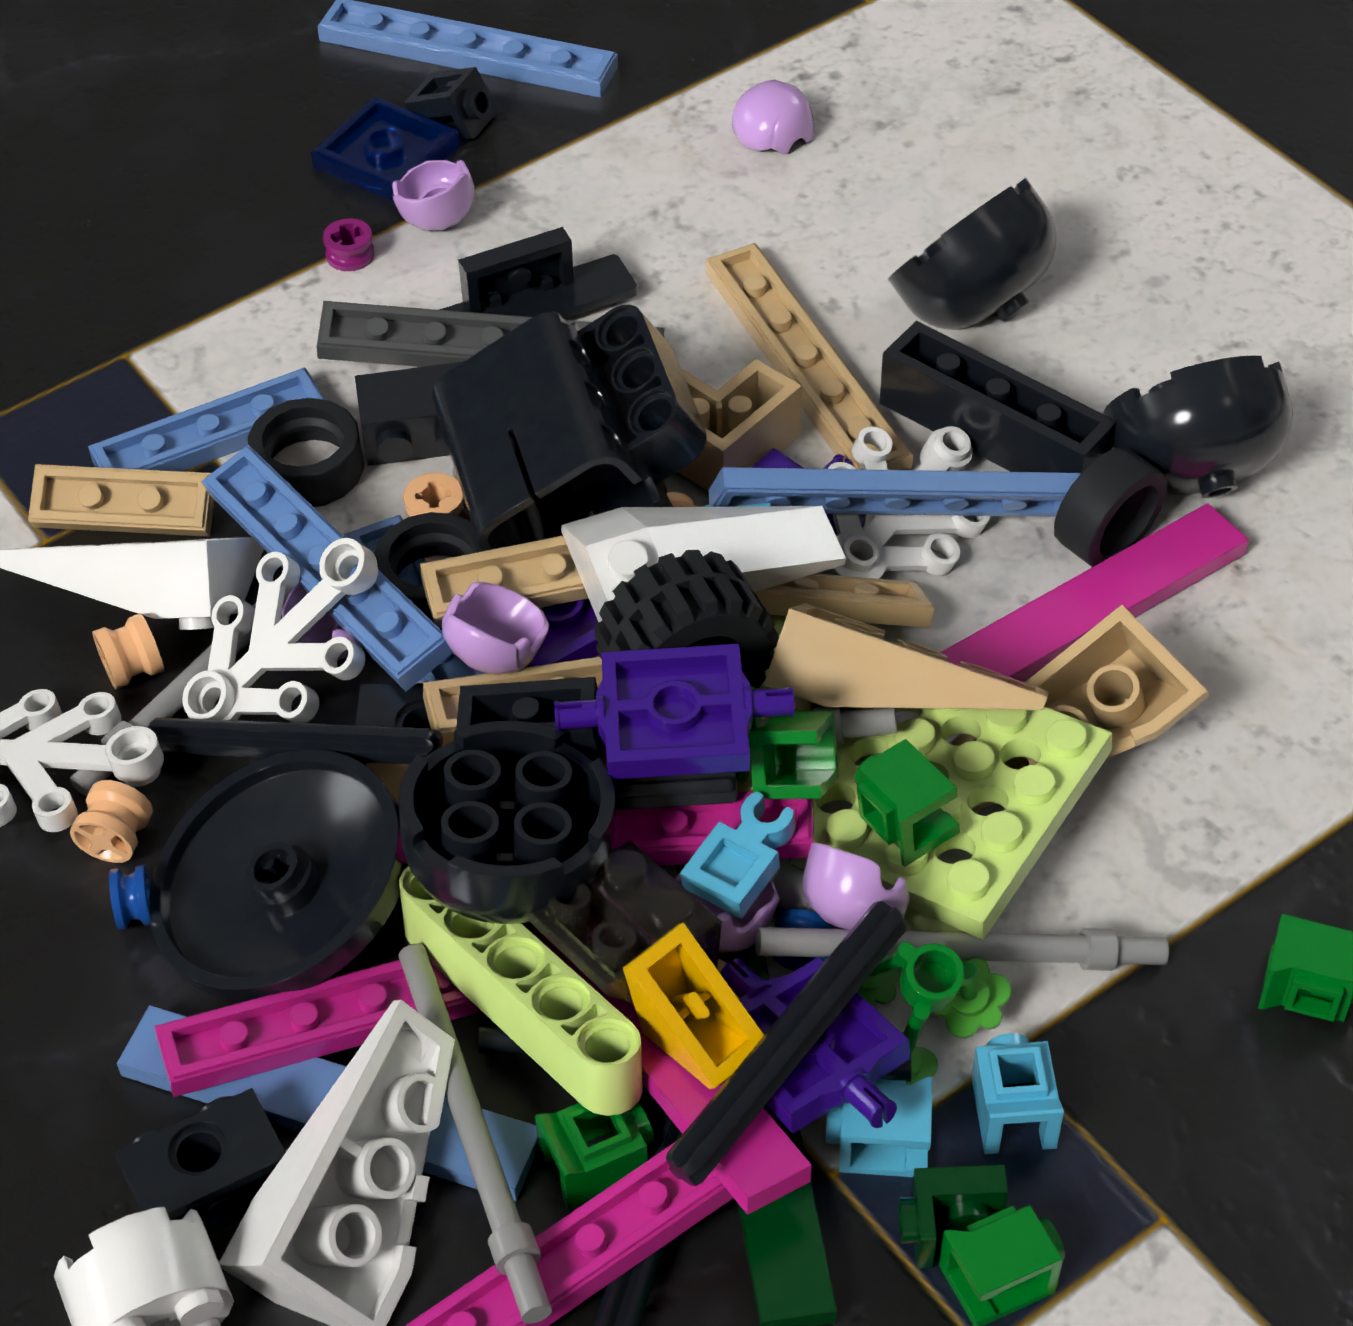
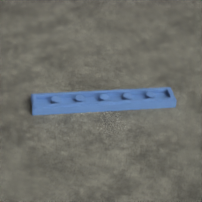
M335 0L317 26L319 40L322 42L455 69L476 67L480 74L599 98L602 97L618 69V53L354 0Z
M249 445L201 481L209 495L267 553L281 552L298 563L300 567L298 584L307 593L322 580L319 563L324 550L332 542L345 537ZM358 564L352 569L350 576L355 572ZM379 570L376 582L370 589L356 595L345 594L327 612L405 691H408L453 654L443 637V632Z
M722 467L708 491L709 504L713 507L771 503V506H822L826 514L1056 517L1061 502L1071 485L1080 476V473Z
M149 1005L117 1062L121 1076L172 1092L157 1043L154 1026L182 1019L186 1016ZM315 1057L182 1096L210 1103L217 1098L235 1096L253 1088L270 1124L300 1133L347 1066ZM444 1097L440 1124L436 1129L430 1131L423 1172L477 1189L447 1098ZM482 1109L513 1200L516 1202L539 1151L536 1125Z

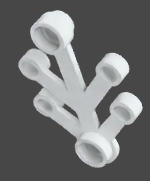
M953 426L935 430L930 434L921 450V464L916 470L964 471L973 454L969 436L963 430ZM866 427L858 434L852 446V455L864 470H888L886 458L892 449V439L881 428ZM865 444H872L879 451H873L869 449ZM836 462L828 467V469H856L851 464L845 462ZM832 514L837 532L836 537L846 556L845 565L829 569L828 573L829 575L881 579L885 571H927L937 576L946 575L952 570L960 556L958 543L946 534H957L969 539L975 538L981 534L990 516H972L976 520V522H972L964 516L873 514V521L863 531L858 514ZM895 534H932L927 538L923 547L885 546ZM932 550L943 553L946 559L937 557Z
M341 538L332 542L324 550L320 559V575L322 580L282 619L284 595L292 591L298 584L300 567L296 561L281 552H270L262 557L256 568L259 589L255 610L251 604L234 595L222 597L212 609L211 621L214 625L208 670L192 677L183 692L182 702L188 718L237 721L240 715H279L292 723H307L313 719L319 708V698L317 693L308 686L298 681H289L279 689L249 687L266 671L325 670L341 680L353 679L362 671L365 664V653L359 645L345 637H334L327 643L296 642L345 594L356 595L367 591L374 585L378 576L377 560L374 553L351 538ZM358 564L357 569L350 576L352 569ZM283 565L282 574L277 580L273 581L275 571ZM238 609L237 618L229 624L231 613ZM252 629L249 651L235 663L238 638L245 636ZM348 650L347 660L343 665L337 667L338 657L342 652ZM301 694L302 700L296 710L291 711L293 700ZM220 697L218 704L215 706L217 699Z
M37 689L25 694L19 703L0 712V765H7L32 799V810L39 826L44 831L59 832L65 830L74 823L78 815L70 792L65 788L57 787L44 768L110 771L114 773L117 779L134 787L147 785L153 782L160 774L164 755L156 734L147 727L132 726L122 729L114 734L106 745L63 743V741L84 730L91 735L107 734L121 721V714L115 698L109 693L96 692L83 698L77 707L62 714L55 694L47 689ZM24 725L30 730L14 740L2 739ZM0 784L1 827L10 822L17 811L9 789L3 784Z

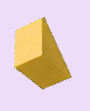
M684 922L675 926L623 967L643 1034L709 1089H715L730 1077L764 1036Z

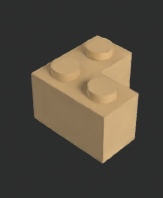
M755 359L718 390L681 368L706 429L707 440L699 457L677 472L708 491L722 467L751 468L772 448L782 452L800 437L802 385L760 360Z

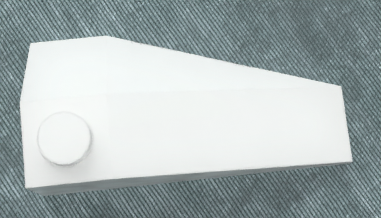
M822 506L621 507L563 524L561 528L598 622L602 621L599 612L604 602L615 598L612 591L621 581L628 582L635 576L633 571L644 564L650 567L658 563L659 557L673 553L675 558L681 557L686 550H700L703 556L710 551L722 554L726 561L732 560L739 567L754 592L845 565L846 556Z
M252 537L195 539L155 543L135 542L97 546L74 545L1 549L0 568L138 614L142 613V615L153 619L179 618L180 630L214 628L211 614L214 605L219 599L227 595H234L245 601L264 549ZM238 609L234 610L231 614L238 613Z
M394 1000L253 1198L219 1262L221 1268L274 1303L329 1326H387L412 1275L417 1247L409 1246L417 1202H425L430 1177L422 1175L430 1131L436 1129L440 1124L455 1039L404 1001Z

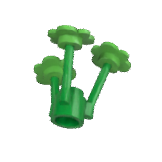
M909 942L901 943L897 951L887 954L857 991L870 1005H873L874 1001L879 1004H888L896 997L897 990L894 983L899 981L902 996L913 1007L905 1030L901 1032L909 1039L911 1053V1082H906V1085H912L926 1077H934L937 1072L938 1059L935 1054L924 1047H916V1043L930 1013L933 1012L936 1016L946 1017L945 1023L948 1031L957 1038L966 1039L976 1034L980 1026L988 1030L998 1027L1002 1021V1013L999 1008L1007 1004L1012 994L1008 979L1003 975L990 973L988 963L985 960L973 958L967 963H963L957 953L947 946L933 943L924 944L916 949Z

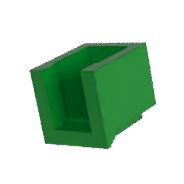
M795 711V716H773L763 727L750 730L749 746L753 793L757 791L763 794L764 799H822L838 779L834 711Z
M907 739L902 740L882 753L868 757L858 767L855 774V782L857 784L860 817L888 845L894 843L900 849L901 863L904 867L960 833L959 823L947 811L944 812L940 808L958 797L957 787Z
M1281 914L1275 944H1272L1258 1009L1263 1010L1282 1005L1285 1006V1010L1334 1022V1020L1344 1022L1350 1004H1353V931Z
M580 1103L556 1113L535 1115L539 1153L544 1163L552 1160L555 1161L560 1171L562 1198L568 1211L582 1206L647 1162V1146L655 1143L651 1124L639 1103L631 1110L619 1115L605 1116L595 1114ZM611 1131L615 1134V1136L590 1147L585 1143Z
M1030 1205L1016 1211L1014 1206H1011L968 1225L966 1231H944L939 1267L972 1325L985 1326L1055 1294L1062 1261L1065 1258V1251L1061 1238L1050 1220L1046 1217L1038 1219Z

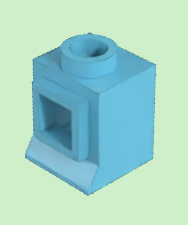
M1007 1033L992 1038L986 1046H977L975 1048L971 1080L984 1154L999 1153L1004 1124L1040 1122L1039 1136L1042 1150L1057 1149L1064 1110L1058 1096L1048 1041L1029 1043L1028 1038L1024 1035ZM1033 1083V1085L1003 1087V1085Z
M926 1077L912 1085H906V1081L878 1079L873 1084L897 1105V1111L888 1124L883 1120V1127L881 1128L872 1127L869 1121L850 1103H844L828 1111L825 1143L840 1144L838 1172L913 1177L914 1168H927L928 1150H930L933 1077Z

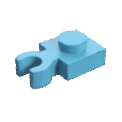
M757 791L752 793L741 806L742 823L735 830L718 822L680 872L682 888L742 919L780 867L779 854L774 849L783 846L792 838L796 826L794 810L786 807L777 820L769 823L761 822L758 819L765 812L764 796Z

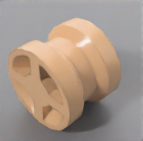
M444 473L420 475L413 479L404 490L403 500L408 517L435 512L455 514L467 519L463 508L465 500L459 481Z
M142 613L129 617L125 626L111 630L103 627L92 631L103 666L116 690L129 685L133 676L143 672L153 676L164 671L162 658L155 639Z
M113 780L98 781L92 785L87 795V812L77 815L69 833L73 842L90 856L102 861L123 863L131 859L137 847L136 832L146 828L153 813L152 804L144 794L127 784Z

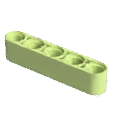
M409 866L403 870L399 878L405 937L409 943L424 945L431 964L583 1107L595 1114L605 1116L619 1115L631 1110L639 1102L643 1092L640 1032L635 1025L521 923L493 924L459 915L430 896L416 880Z

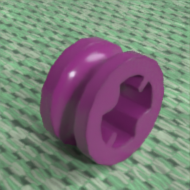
M354 218L334 221L324 230L323 243L326 247L325 255L331 267L345 272L363 269L372 262L374 258V245L372 244V230L367 223Z

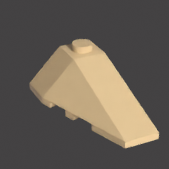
M807 603L789 608L764 682L765 686L771 688H789V686H793L795 708L802 711H813L817 704L826 707L1043 710L1049 691L979 665L960 661L959 665L947 662L948 656L919 643L897 640L895 644L883 640L885 630Z
M1120 605L1025 682L1049 691L1044 707L1112 732V751L1107 758L1158 738L1209 697L1208 690L1123 605ZM960 734L949 744L960 746L966 742L976 741L977 738L969 734ZM1014 757L1004 764L1012 769L1020 770L1028 765H1036L1037 762L1028 757ZM980 803L973 807L972 811L976 812L995 803Z

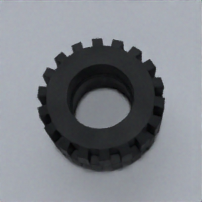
M686 550L681 557L675 558L673 553L661 556L658 563L650 567L644 564L633 571L635 576L628 582L621 581L612 591L615 598L604 602L599 612L602 621L595 625L594 633L598 641L596 648L600 658L601 652L739 644L742 672L749 681L750 687L760 688L766 679L764 671L770 667L775 652L774 648L779 640V634L774 628V621L739 567L732 560L726 561L722 554L710 551L703 556L700 550Z

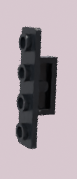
M560 227L458 259L463 302L439 310L534 317L541 313L558 312L563 319H567L636 296L637 283L619 256L615 254L573 267L572 240L565 229Z

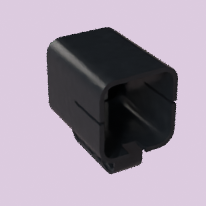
M630 304L620 305L611 309L582 329L575 322L569 325L558 312L536 315L445 373L436 381L432 389V399L477 541L482 551L563 536L561 532L563 524L590 517L591 511H593L594 515L621 507H673L667 496V487L664 480L699 457L707 440L706 429L672 346L639 308Z

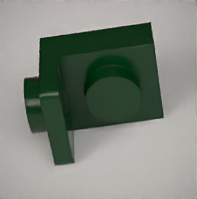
M1005 1165L914 1168L911 1197H899L898 1222L901 1244L914 1243L917 1269L932 1268L936 1229L947 1228L948 1230L966 1231L968 1225L1005 1209L1008 1196Z

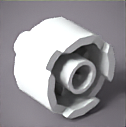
M156 1207L124 1216L100 1227L89 1234L94 1249L80 1257L75 1263L73 1259L63 1256L58 1261L54 1274L72 1326H221V1322L229 1315L234 1303L233 1296L203 1221L198 1212L190 1209L181 1220H170L165 1207Z

